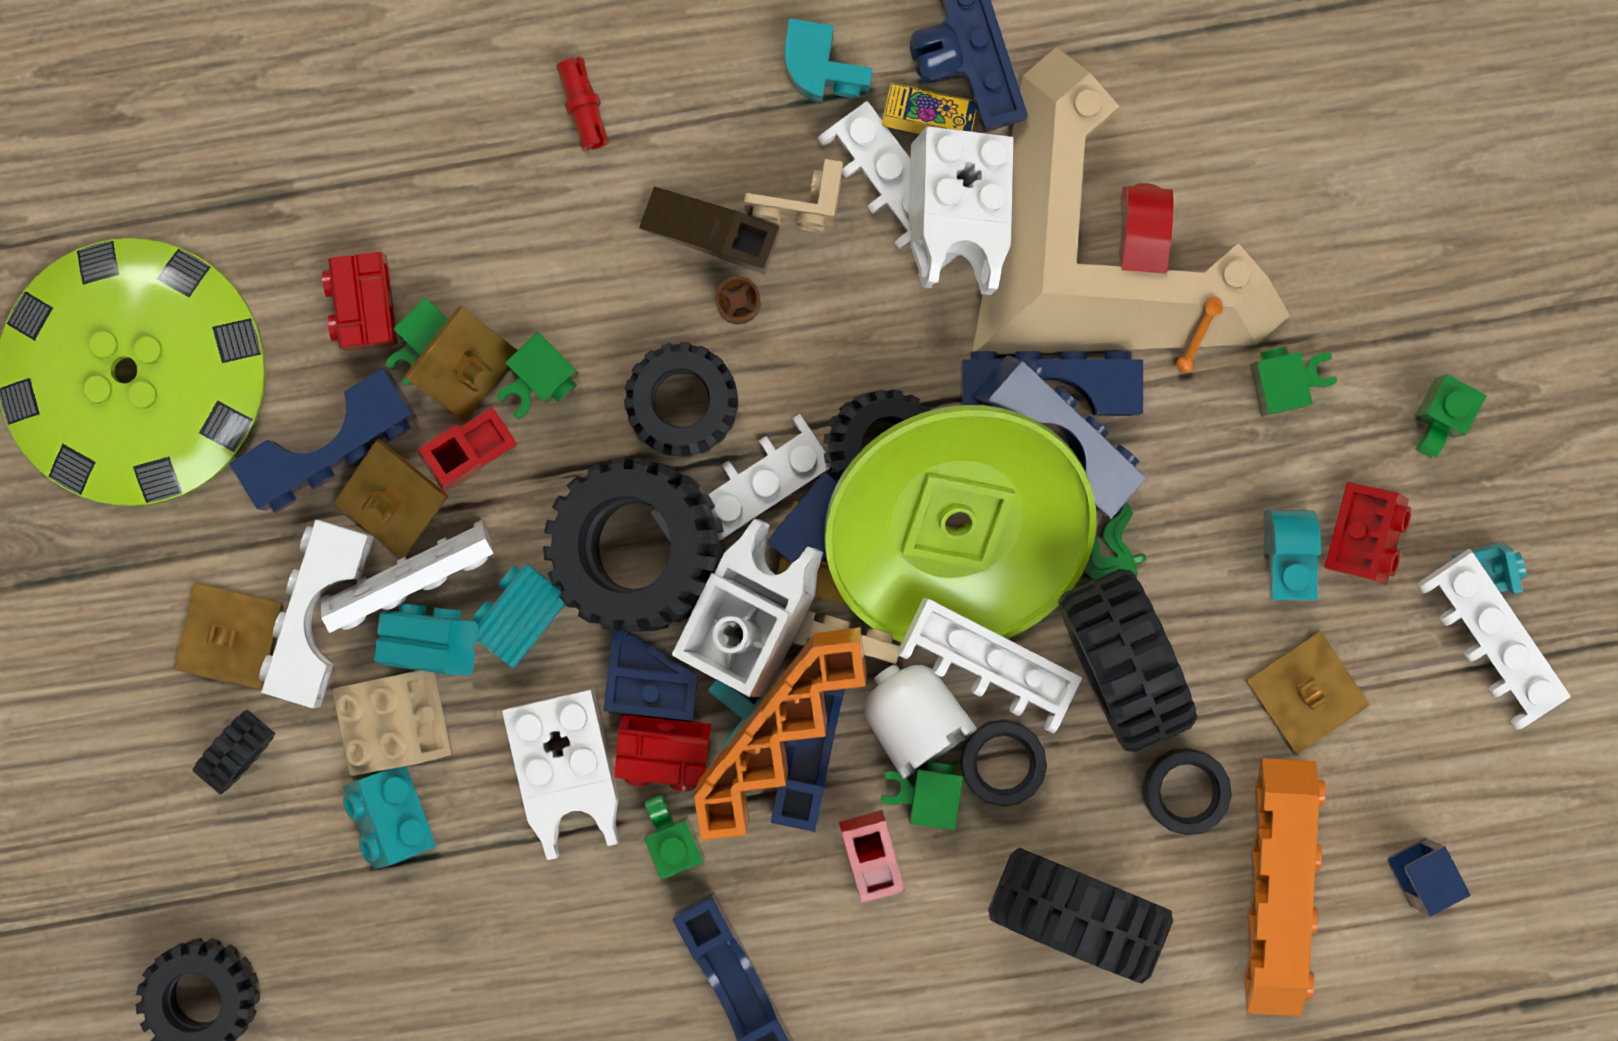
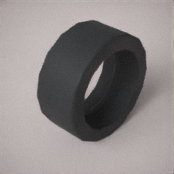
M1005 719L990 721L978 727L965 741L960 757L962 776L972 793L986 803L1001 807L1017 805L1032 797L1043 783L1047 769L1045 749L1038 737L1022 724ZM1007 736L1015 738L1024 745L1029 754L1030 766L1028 774L1020 784L1013 788H993L984 782L978 773V753L983 745L994 737Z
M1191 748L1173 749L1156 758L1147 770L1143 783L1144 803L1151 816L1169 831L1183 835L1204 833L1218 825L1228 812L1232 797L1230 778L1222 764L1209 754ZM1189 764L1201 768L1208 774L1213 785V797L1210 805L1204 812L1195 817L1183 818L1167 810L1161 799L1160 789L1164 777L1170 770L1177 766Z

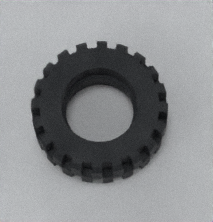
M612 459L611 464H596L588 468V475L586 477L576 476L567 484L570 493L566 497L558 495L552 506L554 510L558 511L555 521H546L544 533L552 534L551 546L543 547L544 560L552 561L554 570L549 571L547 574L552 586H560L563 593H561L559 598L568 608H577L579 610L578 617L588 623L600 624L601 628L611 631H658L669 628V624L673 622H682L691 616L690 610L696 606L711 573L716 571L718 558H722L725 553V545L719 544L718 533L724 532L720 518H714L711 510L715 508V504L710 496L702 494L699 491L700 485L690 476L679 473L678 469L642 459ZM632 503H642L656 509L664 518L671 539L670 556L661 575L650 585L637 589L625 588L613 582L602 565L599 552L600 536L607 520L620 507Z
M1117 569L1065 592L1058 601L1065 626L1100 707L1123 750L1136 753L1191 729L1198 719L1190 689L1160 619L1157 617L1153 605L1145 594L1141 583L1137 580L1136 575L1131 570Z
M1018 848L1010 854L988 908L990 921L1141 984L1151 978L1173 924V916L1170 909L1022 848Z

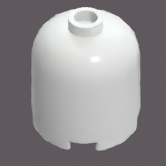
M897 664L888 667L874 677L878 686L869 693L864 703V714L869 725L903 779L916 772L915 768L924 762L935 761L964 741L963 735L972 734L977 730L941 678L934 674L931 668L924 665H911L902 670L899 669Z

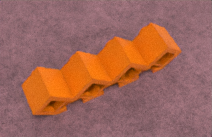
M861 627L815 633L700 777L694 799L701 840L746 835L750 818L746 791L786 786L788 764L784 741L826 736L827 716L823 691L866 686L867 671Z
M1262 758L1255 785L1258 824L1251 849L1254 889L1247 913L1251 950L1244 974L1247 1013L1301 1017L1305 1000L1312 999L1314 994V973L1310 971L1311 938L1312 935H1316L1318 928L1317 908L1313 907L1315 871L1320 870L1322 862L1321 844H1317L1319 807L1324 806L1326 787L1324 780H1318L1316 761Z

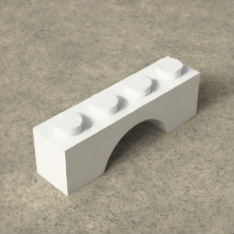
M315 520L313 527L307 526L300 543V552L305 553L300 570L294 569L292 571L286 588V594L291 596L286 613H279L274 625L272 637L278 639L273 656L266 655L261 666L259 680L264 681L261 693L309 708L321 707L334 663L323 655L316 645L312 633L313 611L320 597L329 588L340 582L360 579L362 577L374 536L324 520Z

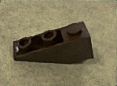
M655 186L639 229L763 275L766 273L780 235V227L736 210Z

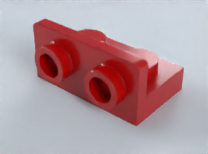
M1346 482L1324 568L1386 585L1389 576H1394L1398 569L1400 551L1396 550L1400 532L1405 533L1410 523L1411 507L1408 506L1409 499L1396 492Z

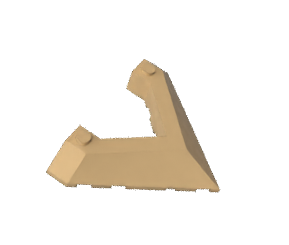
M1057 47L1022 76L1020 92L1028 117L1025 121L1013 124L1011 135L1013 137L1011 246L1002 265L998 289L991 295L982 294L972 351H996L997 355L1015 354L1018 351H1040L1042 354L1063 351L1099 352L1189 348L1206 313L1204 303L1209 297L1220 298L1223 303V311L1220 315L1213 317L1199 348L1237 345L1255 346L1290 316L1268 276L1239 243L1204 273L1167 270V274L1121 270L1120 266L1078 264L1077 250L1085 140L1114 116L1120 106L1088 70Z

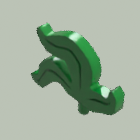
M1128 503L1121 507L1119 515L1109 520L1102 534L1104 542L1117 554V557L1102 556L1095 535L1092 552L1084 569L1086 575L1093 580L1117 569L1131 570L1137 578L1138 572L1135 565L1146 560L1145 554L1132 556L1130 549L1122 541L1123 531L1133 516L1131 506Z

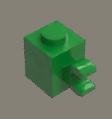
M426 297L394 328L408 344L388 358L386 366L391 370L401 361H408L412 367L449 319ZM406 378L402 380V382L407 386L413 384Z
M537 331L506 362L519 377L512 384L502 388L496 398L503 403L510 395H519L522 404L514 412L513 416L516 419H521L531 410V394L533 391L546 404L553 398L559 403L577 386L573 379L579 372Z
M1287 346L1260 352L1262 360L1250 364L1262 417L1310 406L1313 402L1309 387L1326 388L1337 382L1336 376L1324 379L1317 374L1316 370L1320 362L1332 359L1330 353H1320L1311 357L1304 367L1301 352L1288 354Z
M1448 374L1436 377L1414 416L1428 424L1415 450L1429 458L1437 457L1446 442L1447 435L1452 438L1465 436L1487 395Z
M927 761L926 768H916L914 785H911L907 778L903 779L897 770H887L884 772V778L897 780L900 783V791L893 796L881 794L880 800L887 805L911 804L910 824L955 830L963 776L961 773L953 772L954 764Z
M663 794L646 800L644 804L656 830L646 833L644 840L661 880L703 863L705 856L688 816L674 821Z

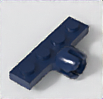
M941 0L946 19L941 24L914 31L911 35L910 52L912 60H918L919 67L915 69L921 80L926 83H932L952 76L964 77L968 83L984 133L1027 120L1028 113L991 0Z

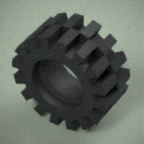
M247 709L240 716H237L223 730L219 737L214 739L212 745L204 751L203 756L198 759L192 770L218 794H223L260 757V754L273 740L275 732Z

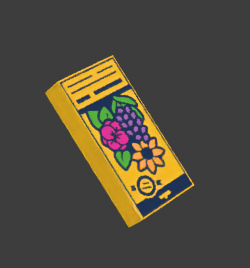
M891 83L881 126L920 134L927 126L972 132L976 107L973 100Z

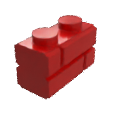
M371 252L329 258V270L322 271V282L325 296L333 297L335 314L328 315V330L331 341H338L339 348L344 351L398 344L397 332L394 330L396 324L387 256L383 252Z
M622 714L618 729L614 778L624 779L626 783L632 786H646L651 782L669 784L672 789L682 792L695 789L698 780L707 770L712 724Z

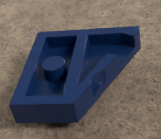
M612 631L603 711L693 722L698 676L630 632Z

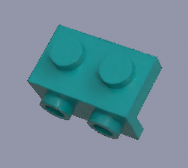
M407 766L387 769L343 786L345 811L349 818L356 822L361 835L359 838L360 851L364 859L371 863L374 870L390 866L437 847Z

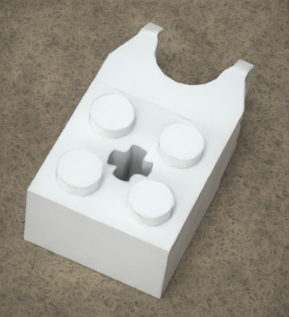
M927 126L912 142L909 229L911 230V250L919 270L921 287L932 288V285L939 280L941 266L945 261L946 254L956 253L962 255L971 263L981 294L991 295L998 289L1002 265L1011 246L1013 137Z
M754 519L745 530L743 536L724 553L715 573H711L672 653V656L749 697H765L769 692L815 597L817 571L823 555L822 551L807 547L802 555L791 564L788 570L775 575L770 571L765 560L767 535L770 525L758 519ZM737 628H742L743 630L741 643H739L740 638L734 635Z
M595 688L502 710L527 821L541 840L547 860L556 859L559 856L557 845L558 826L562 816L571 811H583L590 814L596 820L599 829L604 833L607 846L618 844L616 814L619 795ZM553 731H560L561 738L567 736L570 741V745L563 749V755L556 754V750L551 751L548 746V741L553 739Z

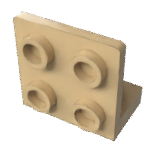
M825 159L823 171L814 170L810 203L745 193L744 206L746 213L777 226L780 225V219L796 221L798 229L809 232L823 233L825 226L834 228L843 175V162Z
M418 670L333 689L337 717L348 770L351 776L419 764L452 755L435 673Z

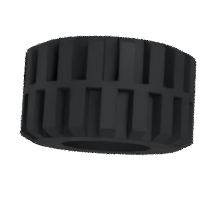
M680 342V344L674 345L667 343L661 345L662 348L649 351L644 355L645 358L639 364H635L631 370L633 373L625 385L626 399H624V407L627 411V419L631 427L647 445L665 455L693 457V455L710 451L713 446L720 444L726 438V434L734 425L735 416L738 411V391L730 370L718 355H714L709 349L701 345L699 347L691 345L690 342ZM675 374H689L698 378L708 392L709 401L705 414L698 422L690 426H673L665 422L656 409L655 396L658 387L665 379Z
M894 389L861 394L854 397V400L845 402L839 408L840 413L832 416L828 423L831 426L830 433L824 434L823 444H828V453H823L825 463H831L833 470L829 472L830 476L834 480H840L852 460L862 451L864 433L873 422L885 420L896 425L910 417L930 411L931 408L929 406L922 407L918 404L920 401L918 397L912 394L906 396L903 395V391Z
M197 938L186 943L182 942L154 959L155 962L148 966L142 975L145 977V980L138 985L136 995L141 996V1001L135 1004L136 1014L143 1013L145 1021L140 1023L143 1032L145 1033L150 1029L155 1035L150 1041L237 1040L248 1029V1024L254 1020L257 1010H254V1006L260 1001V992L254 990V985L259 981L256 973L250 975L247 967L251 963L247 957L238 958L235 955L238 949L231 944L226 947L220 946L221 940L211 938L208 941H202V938ZM187 973L201 974L209 978L216 985L221 997V1008L215 1020L211 1022H198L190 1019L182 1012L177 1003L176 988L183 975Z

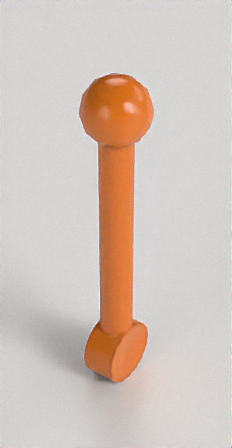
M1209 297L1204 303L1206 313L1185 356L1180 357L1176 363L1177 369L1182 373L1191 372L1193 369V358L1213 317L1220 315L1223 311L1222 300L1218 297Z

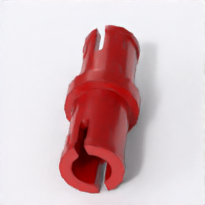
M573 57L561 61L556 67L567 97L565 108L567 114L573 117L582 151H589L590 148L592 151L608 145L610 141L598 108L601 105L598 94L593 92L584 58L577 57L575 61Z

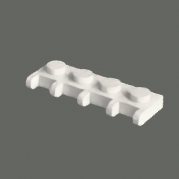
M866 101L822 133L817 140L824 146L835 137L838 138L853 158V161L843 168V175L848 178L861 169L880 195V197L867 206L868 209L874 214L887 205L906 230L905 234L894 241V244L900 250L911 242V230L909 229L911 159L887 127L881 126V118L870 103ZM956 253L946 254L941 269L960 255Z
M800 414L792 419L795 427L801 434L775 450L767 436L763 437L759 442L768 455L739 475L729 460L722 464L731 480L708 494L715 504V508L711 510L714 518L721 519L724 532L718 533V541H721L832 468L831 463H825L823 453L826 452ZM656 509L652 510L651 514L671 543L669 529L664 518Z
M483 520L474 523L473 528L449 540L445 537L437 541L438 545L412 558L407 559L404 557L397 560V565L368 579L366 576L358 579L356 585L333 596L327 594L321 597V619L329 633L339 628L348 630L356 627L365 620L366 615L380 608L383 610L395 608L405 601L407 595L422 588L423 590L434 589L444 583L447 576L461 569L469 571L481 566L486 562L488 556L493 554L490 535Z
M1470 549L1417 584L1422 593H1427L1439 585L1453 606L1439 617L1444 626H1448L1461 618L1476 639L1477 643L1464 652L1468 661L1473 662L1486 654L1502 678L1489 687L1492 696L1497 698L1511 690L1524 710L1511 719V723L1516 730L1524 728L1571 697Z
M927 598L922 599L898 649V656L904 659L910 657L916 645L937 655L938 658L933 667V673L940 677L945 675L951 663L976 675L977 677L971 692L979 697L985 693L989 683L1014 694L1015 697L1010 706V712L1017 716L1023 713L1028 702L1049 712L1044 724V730L1052 734L1059 728L1082 680V677Z

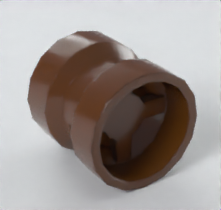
M736 276L724 280L718 287L715 295L717 309L721 317L728 323L735 325L746 324L752 321L759 313L761 306L760 293L756 285L748 278Z

